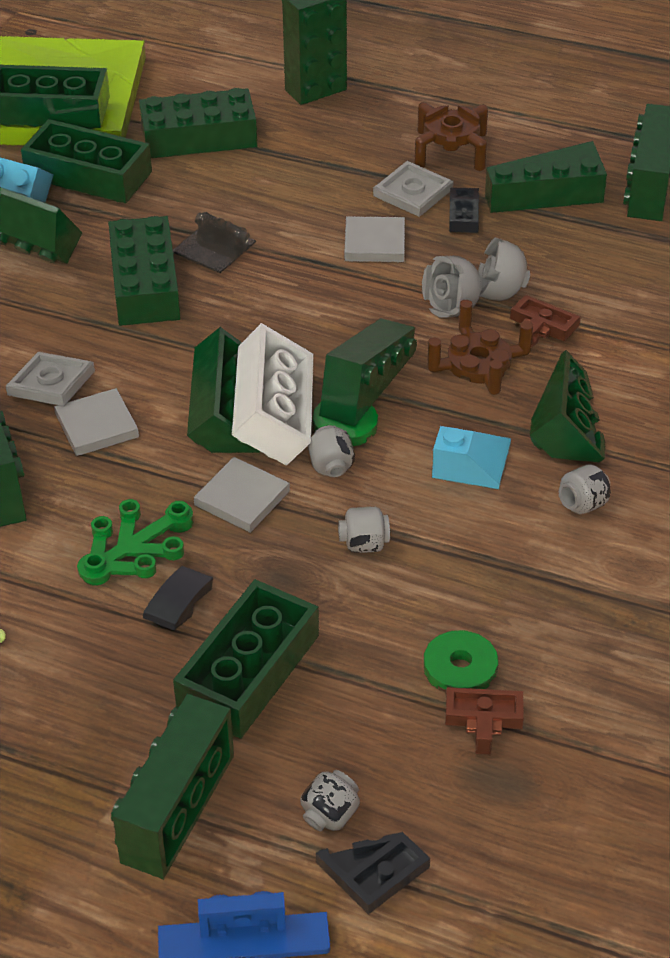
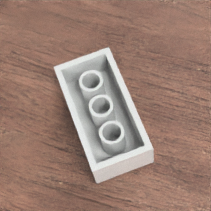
M262 323L238 346L232 436L287 466L311 443L313 353Z

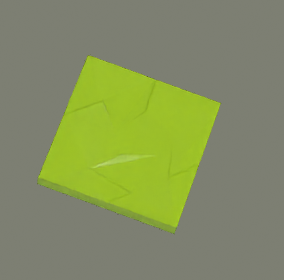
M0 36V65L107 68L110 98L102 127L92 130L126 138L146 59L144 40ZM0 124V145L24 146L42 126H2Z

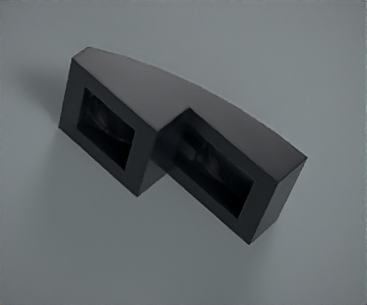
M450 187L449 232L479 233V188Z
M181 566L164 582L143 612V618L176 630L192 617L194 603L211 591L213 577Z

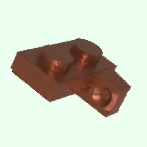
M525 295L511 308L510 313L511 320L519 323L523 321L532 322L531 348L538 343L540 336L546 339L550 335L553 338L565 341L580 326L581 319L580 316L528 295Z
M447 687L445 725L466 726V733H476L475 754L491 755L492 734L501 735L502 728L523 729V691Z

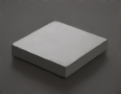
M406 161L373 187V196L420 217L450 192V187L453 188V181Z
M346 216L345 261L404 262L405 217Z
M37 352L5 386L7 396L65 406L95 372L94 363L87 360Z
M117 388L67 402L65 406H54L56 417L76 456L139 437L138 427Z
M233 457L194 496V506L251 533L290 492V483Z

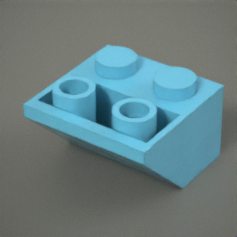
M0 158V187L44 203L46 202L53 174L38 167Z

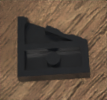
M403 832L383 836L379 840L367 839L352 843V849L329 854L328 848L322 849L316 853V863L369 915L430 868V857Z

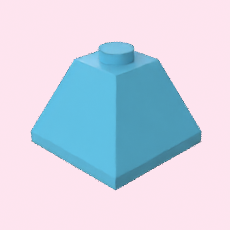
M440 426L433 448L432 478L499 489L511 445V438Z

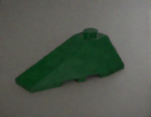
M567 350L561 353L531 418L530 439L539 450H544L551 458L601 462L605 459V439L603 433L600 431L596 432L595 423L599 421V416L589 402L594 397L588 374Z

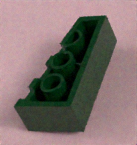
M590 141L487 167L485 198L490 213L604 203L607 173L594 142Z
M380 318L327 353L319 416L355 426L414 355L417 347V340L414 339L415 327Z
M0 410V527L27 521L18 479L24 477L21 459L17 455L15 443L12 441L9 427L6 425L4 413Z

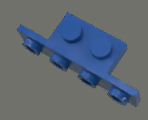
M260 891L252 895L231 897L215 895L207 899H198V923L158 926L159 958H284L328 954L330 952L327 912L285 915L284 892L271 893Z

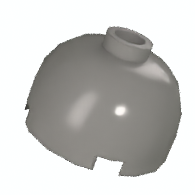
M495 237L484 252V254L490 256L485 264L480 263L478 269L481 280L480 297L503 301L517 294L521 287L525 288L527 286L530 270H527L526 257L518 246Z
M436 256L433 258L435 261L432 265L426 266L422 279L424 300H429L430 304L434 307L429 308L431 313L439 318L459 316L460 302L462 300L472 301L473 308L479 300L481 292V280L475 266L460 256Z

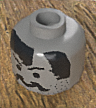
M328 425L319 428L312 435L308 451L312 466L317 473L329 477H339L351 468L355 462V452L347 431Z
M591 464L567 472L560 482L558 491L560 501L567 509L574 513L585 514L604 506L609 501L611 494L610 480L600 468Z
M378 507L349 508L346 511L345 520L338 521L339 541H346L347 548L352 553L381 551L384 543L390 542L388 515H383Z
M334 770L333 773L327 771L319 773L301 795V805L305 811L303 815L304 820L320 832L324 828L332 831L342 829L359 808L360 798L357 794L359 787L349 776L339 770Z

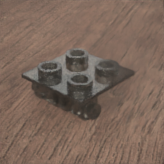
M204 212L198 213L195 218L198 229L174 248L173 253L221 273L254 245L256 240L250 238L246 228L236 226L222 218L217 219V217L210 213Z

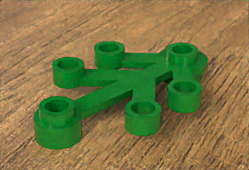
M133 499L122 501L119 505L121 526L117 545L106 552L107 538L113 534L111 519L106 516H99L93 519L91 522L93 535L91 553L79 560L77 564L79 576L89 585L104 584L111 575H137L140 578L154 576L157 570L154 557H162L172 561L178 560L184 555V543L179 537H168L162 544L148 542L167 530L177 533L188 531L194 523L192 508L184 501H174L166 509L165 516L134 534L136 521L141 516L140 504ZM126 556L137 557L134 562L119 561Z

